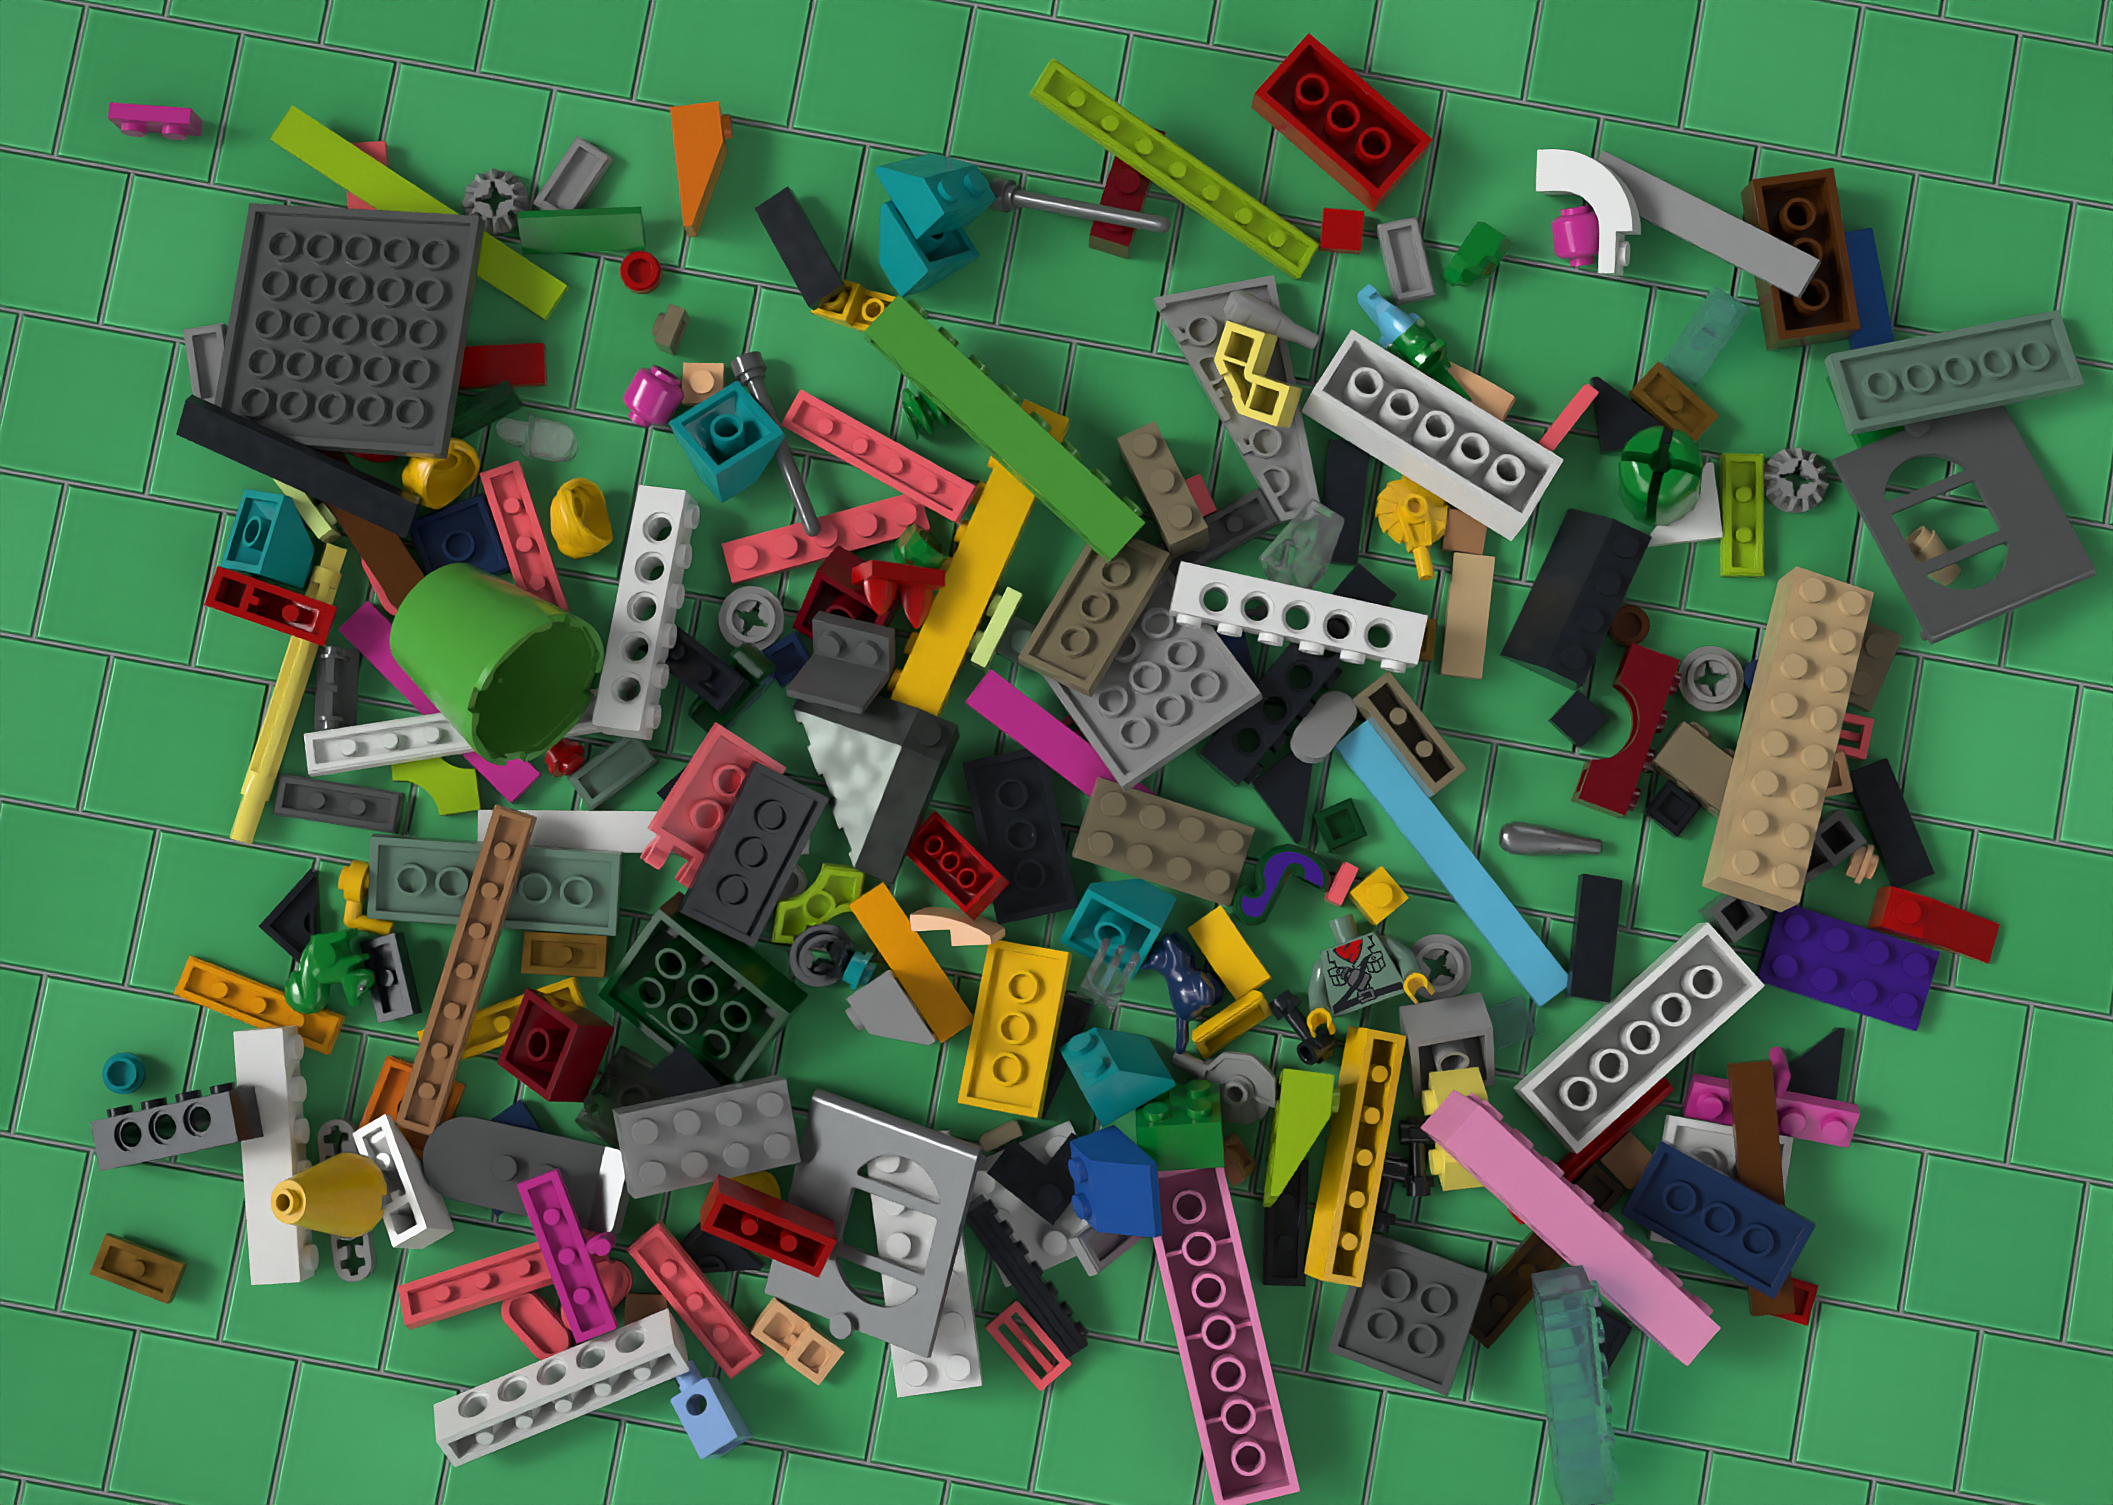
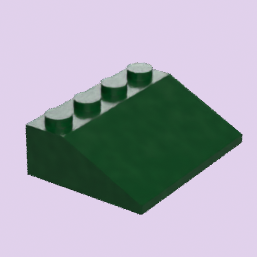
M679 891L658 908L598 996L668 1053L681 1042L723 1086L739 1083L787 1025L808 997V994L745 943L680 913L677 909L684 894Z

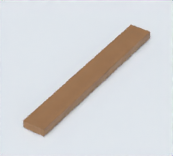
M499 804L494 806L396 1118L395 1125L430 1136L442 1123L537 816Z

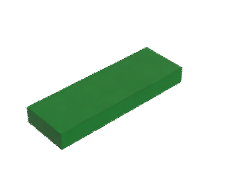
M641 206L519 211L517 216L523 255L645 250L646 246Z

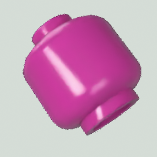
M1588 205L1561 209V216L1556 217L1552 221L1555 255L1560 259H1569L1570 267L1594 264V255L1599 254V221L1595 211H1593V207Z
M653 364L651 369H639L623 395V402L631 410L628 417L645 428H650L652 423L662 426L667 425L684 398V392L679 386L681 380L670 371Z

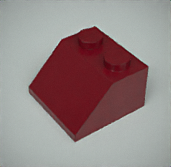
M837 545L817 569L792 628L813 639L812 619L819 611L889 627L901 604L900 591L896 592L891 607L882 616H878L868 603L864 587L852 584V568L867 561Z
M527 988L497 1064L548 1102L585 1103L615 1027L587 1008L538 990Z

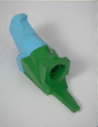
M1370 284L1365 286L1357 294L1358 304L1379 328L1381 338L1378 344L1386 351L1471 402V397L1448 372L1452 366L1446 356V343L1440 337L1436 339L1424 320L1417 314L1411 313L1407 315L1403 310L1389 303Z

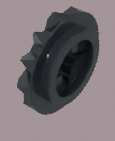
M825 921L815 926L806 925V929L802 933L793 936V944L791 949L787 951L790 969L796 978L809 986L823 987L831 985L843 978L847 966L854 955L852 940L840 926L830 925ZM826 944V950L832 961L819 957L814 962L815 957L809 948L817 947L821 949Z

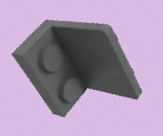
M819 611L812 619L813 655L787 686V696L801 699L808 703L838 708L849 713L862 714L896 669L895 629Z

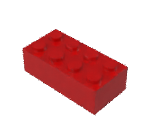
M1310 33L1305 36L1254 93L1251 108L1372 213L1377 210L1427 154L1433 140Z

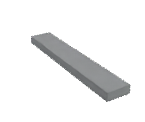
M1604 150L1597 160L1614 171L1627 185L1636 202L1640 218L1798 299L1803 295L1821 264L1819 259Z

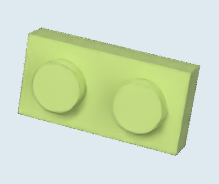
M273 479L286 496L292 497L297 511L318 539L331 544L342 536L334 525L338 520L324 501L318 504L313 496Z
M1007 587L1003 596L998 593L995 594L986 612V615L991 617V620L985 632L977 630L967 652L973 654L970 660L971 665L987 672L996 654L995 651L1023 600L1022 593Z

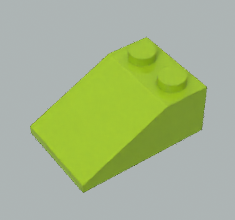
M1284 1068L1277 1079V1102L1272 1112L1263 1207H1271L1275 1203L1328 1120H1332L1334 1113H1338L1341 1090L1339 1087H1334L1335 1075Z

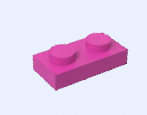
M109 102L108 119L125 135L146 137L147 132L162 133L163 137L172 140H186L187 135L201 136L203 120L191 108Z

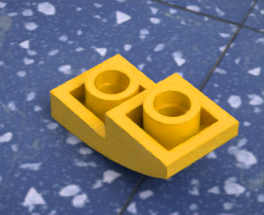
M842 279L847 289L813 311L811 309L810 312L828 321L864 333L896 297L865 289L859 283Z
M1221 905L1187 928L1211 966L1236 1000L1251 990H1257L1272 979L1252 946L1245 940L1226 909Z

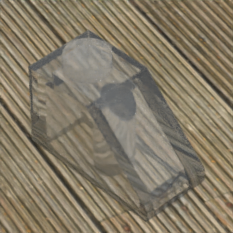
M1311 498L1260 555L1259 560L1268 580L1311 590L1328 569L1344 524L1343 517Z

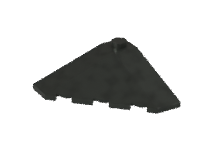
M880 695L873 699L862 714L849 713L838 708L808 703L797 699L792 709L798 724L803 723L811 743L807 748L818 776L824 777L831 798L828 802L839 830L844 829L852 849V852L848 854L854 869L893 886L960 738L957 724Z

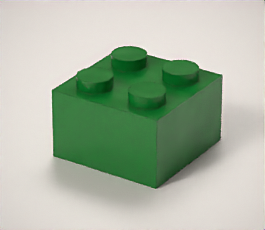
M1192 1080L1187 1084H1178L1136 1108L1137 1146L1157 1163L1158 1171L1225 1167L1219 1082Z

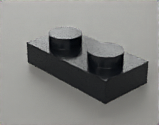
M404 932L392 933L360 942L362 953L370 955V958L364 961L365 968L373 970L376 974L375 983L370 990L378 1024L422 1013Z

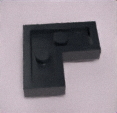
M1071 1132L1046 1165L1013 1139L987 1171V1174L1053 1226L1072 1202V1196L1075 1195L1074 1180L1070 1174L1068 1162L1072 1159L1070 1141L1079 1137Z

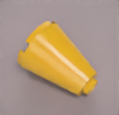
M340 1153L280 1182L272 1192L271 1208L275 1217L282 1223L345 1238L358 1237L373 1230L382 1219L385 1209H380L382 1196H387V1185L382 1171L371 1158L354 1153Z

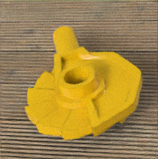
M1402 475L1401 479L1388 482L1386 488L1377 497L1376 500L1379 502L1376 507L1375 517H1378L1383 533L1387 532L1399 545L1401 542L1404 543L1408 554L1413 553L1419 580H1431L1435 577L1429 549L1432 543L1442 538L1445 534L1449 505L1442 498Z

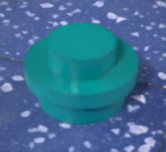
M857 950L854 953L842 979L851 984L850 989L857 991L860 984L865 986L870 983L878 966L871 962L874 956L873 953L867 951L864 954Z
M128 1052L117 1053L111 1056L104 1064L102 1071L106 1087L117 1094L135 1092L142 1086L146 1076V1069L142 1060L135 1054Z

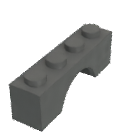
M1841 808L1828 811L1819 819L1804 885L1825 871L1835 867L1867 842ZM1724 893L1719 894L1698 910L1704 920L1717 931L1727 944L1736 943L1766 920L1773 911L1772 909Z

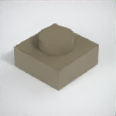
M669 304L666 314L661 312L658 315L653 326L652 335L656 336L654 342L659 350L675 356L690 320L685 309Z

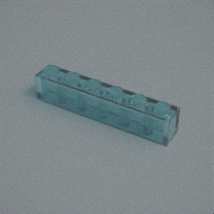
M1583 1265L1531 1274L1555 1487L1562 1505H1598L1615 1502L1613 1484L1619 1483V1473L1614 1457H1610V1449L1616 1448V1441L1610 1422L1607 1423L1606 1414L1612 1413V1403L1608 1389L1603 1388L1602 1379L1609 1378L1605 1355L1599 1351V1343L1605 1342V1333L1601 1318L1599 1316L1596 1317L1595 1307L1601 1306V1295L1597 1281H1589Z

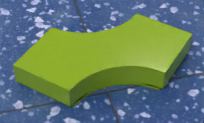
M443 757L391 765L393 781L415 783L424 788L434 799L440 816L483 810L477 769L455 767L443 759Z
M823 862L817 879L808 889L793 897L778 899L774 908L770 935L771 941L793 944V936L802 933L806 929V925H819L840 913L852 912L849 904L862 896L865 874L855 870L852 865Z

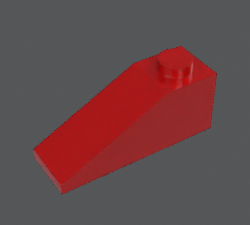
M217 566L204 603L205 606L324 647L339 608Z
M1894 886L1878 888L1867 925L1868 928L1985 964H1989L2000 926L1999 923L1944 902Z

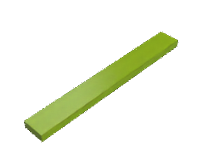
M1054 58L1049 60L1028 96L1294 280L1301 278L1320 246L1318 242Z
M293 105L270 137L273 143L376 210L458 214ZM484 231L477 276L547 322L569 287Z

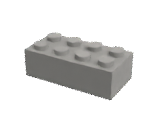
M779 1075L613 1109L627 1192L634 1199L713 1182L718 1174L731 1178L801 1162L787 1080Z

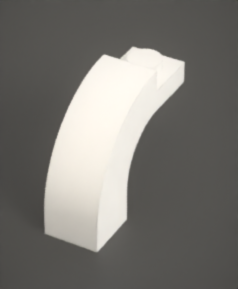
M1559 149L1537 150L1536 192L1544 195H1578L1588 201L1599 221L1598 273L1605 276H1623V268L1628 266L1630 262V244L1628 241H1624L1625 235H1641L1638 208L1627 185L1610 168L1586 155Z

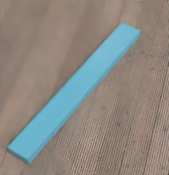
M1366 720L1340 740L1334 748L1538 1007L1543 1006L1567 987V973L1369 721Z

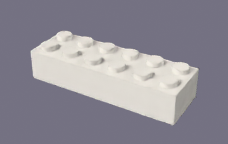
M1351 330L1301 411L1510 541L1514 539L1525 525L1564 460L1354 330Z
M1708 922L1697 923L1617 994L1610 1003L1599 1010L1514 1086L1513 1089L1568 1151L1578 1154L1765 985Z
M950 1129L938 1131L951 1136ZM883 1155L867 1164L870 1178L940 1203L939 1195L932 1179L914 1161L898 1155ZM871 1194L879 1256L924 1273L937 1224L936 1218ZM963 1231L932 1356L925 1358L890 1344L897 1398L982 1386L983 1374ZM881 1273L885 1306L900 1305L911 1299L918 1292L917 1287Z

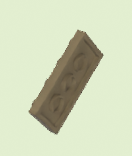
M1132 537L1118 554L1107 563L1086 544L1019 654L1018 660L1020 664L1092 697L1173 561L1171 554Z
M1097 777L1071 856L1230 907L1255 828L1134 788L1124 792L1118 783Z

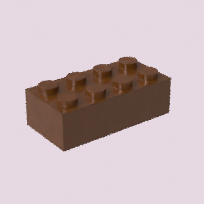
M1828 168L1752 179L1741 192L1745 222L1821 261L1800 299L1755 277L1767 351L1847 340L1861 328L1834 169Z

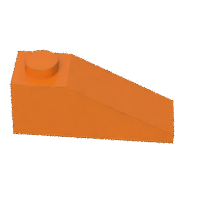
M719 101L670 107L683 225L688 237L697 236L728 153L726 139L733 138L730 114H723Z

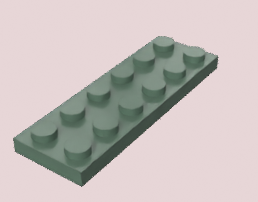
M2059 310L1829 354L1824 360L1848 436L2078 391L2085 384Z
M373 834L370 836L367 918L457 925L483 841ZM529 845L503 928L616 936L619 933L623 851Z

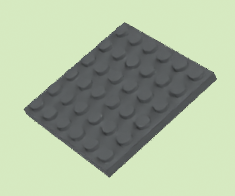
M249 203L214 404L314 450L447 459L485 221L476 215Z

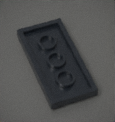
M1027 749L963 762L982 855L1010 882L993 901L997 924L1001 925L1077 908V896L1048 765Z
M753 760L677 910L754 948L829 798Z

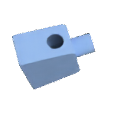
M690 1360V1371L674 1377L681 1393L673 1397L671 1403L700 1459H718L753 1437L720 1380L715 1377L703 1379L694 1361ZM703 1397H705L707 1406L705 1411L702 1413V1411L700 1410V1401Z

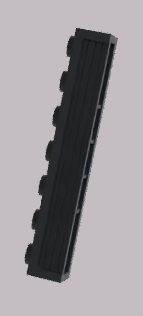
M983 1194L979 1195L969 1203L965 1222L1065 1358H1070L1088 1345L1086 1338L1088 1331L1080 1320L1076 1322L1071 1316L1074 1313L1066 1300L1061 1302L1057 1297L1059 1291L1051 1280L1046 1282L1042 1274L1044 1271L1036 1260L1032 1262L1027 1256L1029 1250L1021 1239L1016 1241L1012 1233H1014V1230L1006 1219L1002 1221L997 1215L999 1209L991 1198L986 1200Z

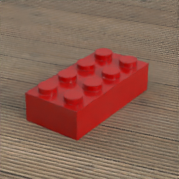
M936 811L918 828L907 856L965 914L975 920L1010 882Z

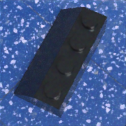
M1569 508L1500 656L1573 691L1582 687L1652 536L1615 519Z

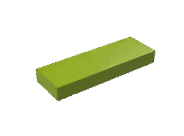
M1722 453L1719 456L1720 518L1723 537L1720 539V577L1761 578L1764 576V454Z

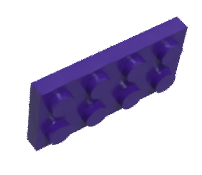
M1793 906L1782 912L1774 910L1755 975L1763 984L1906 1030L1917 1031L1940 952Z

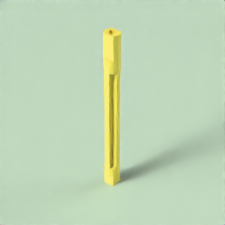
M329 543L324 544L318 566L313 568L305 596L333 605L342 577L340 570L347 549ZM291 636L240 792L243 794L230 833L229 838L252 845L265 801L269 802L319 648L318 644Z

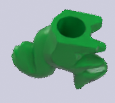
M358 928L311 935L310 942L301 955L300 971L291 972L289 980L285 982L284 997L286 1003L294 1011L306 1015L319 1013L326 1007L330 999L331 984H342L347 1002L351 1008L362 1003L363 995L375 983L376 974L371 969L358 968V964L370 958L368 953L353 954L351 952L350 941L357 937L359 933Z

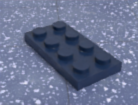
M1663 1138L1621 1211L1622 1215L1773 1299L1778 1294L1816 1227L1815 1222Z

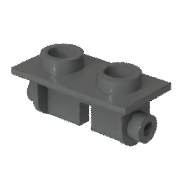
M326 646L325 649H318L314 731L356 726L360 656L358 649H342L343 647Z

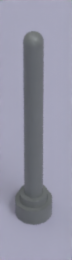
M996 177L989 186L997 198L989 208L996 211L1010 212L1012 209L1016 210L1020 206L1158 233H1166L1171 228V222L1165 216L1024 191L1021 186L1016 185V182L1010 179Z
M753 351L738 356L730 363L736 380L741 381L743 386L749 388L754 400L782 430L763 382L766 378L764 372L767 370L761 352ZM784 438L775 452V457L804 531L808 536L814 537L820 533L821 526L787 440Z

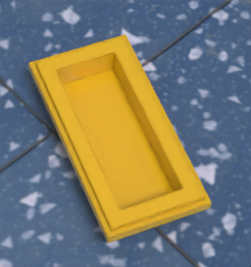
M1251 990L1192 1030V1040L1202 1057L1207 1059L1272 1015V1010L1261 992Z

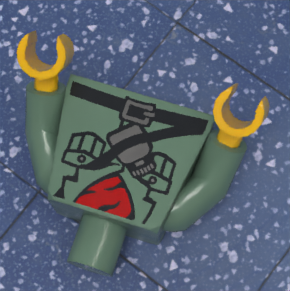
M1351 913L1329 921L1337 945L1320 951L1321 958L1317 959L1313 964L1308 988L1310 1014L1307 1017V1025L1314 1038H1316V1027L1322 1023L1327 1024L1329 1033L1332 1035L1335 1033L1336 1028L1330 1013H1332L1333 1018L1404 992L1417 1004L1419 1002L1415 998V993L1419 988L1425 987L1431 995L1434 994L1435 990L1424 976L1414 953L1393 936L1380 935L1378 931L1360 936Z

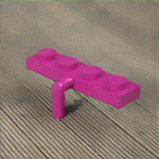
M1778 1046L1771 1048L1768 1054L1773 1066L1779 1135L1848 1148L1860 1116L1858 1105L1786 1091L1791 1074L1785 1050ZM1693 1073L1682 1106L1684 1117L1732 1126L1728 1080Z
M559 1167L519 1182L517 1184L519 1193L576 1343L578 1344L617 1329L619 1326L592 1256L594 1254L599 1256L607 1255L616 1243L615 1235L612 1232H604L586 1239Z

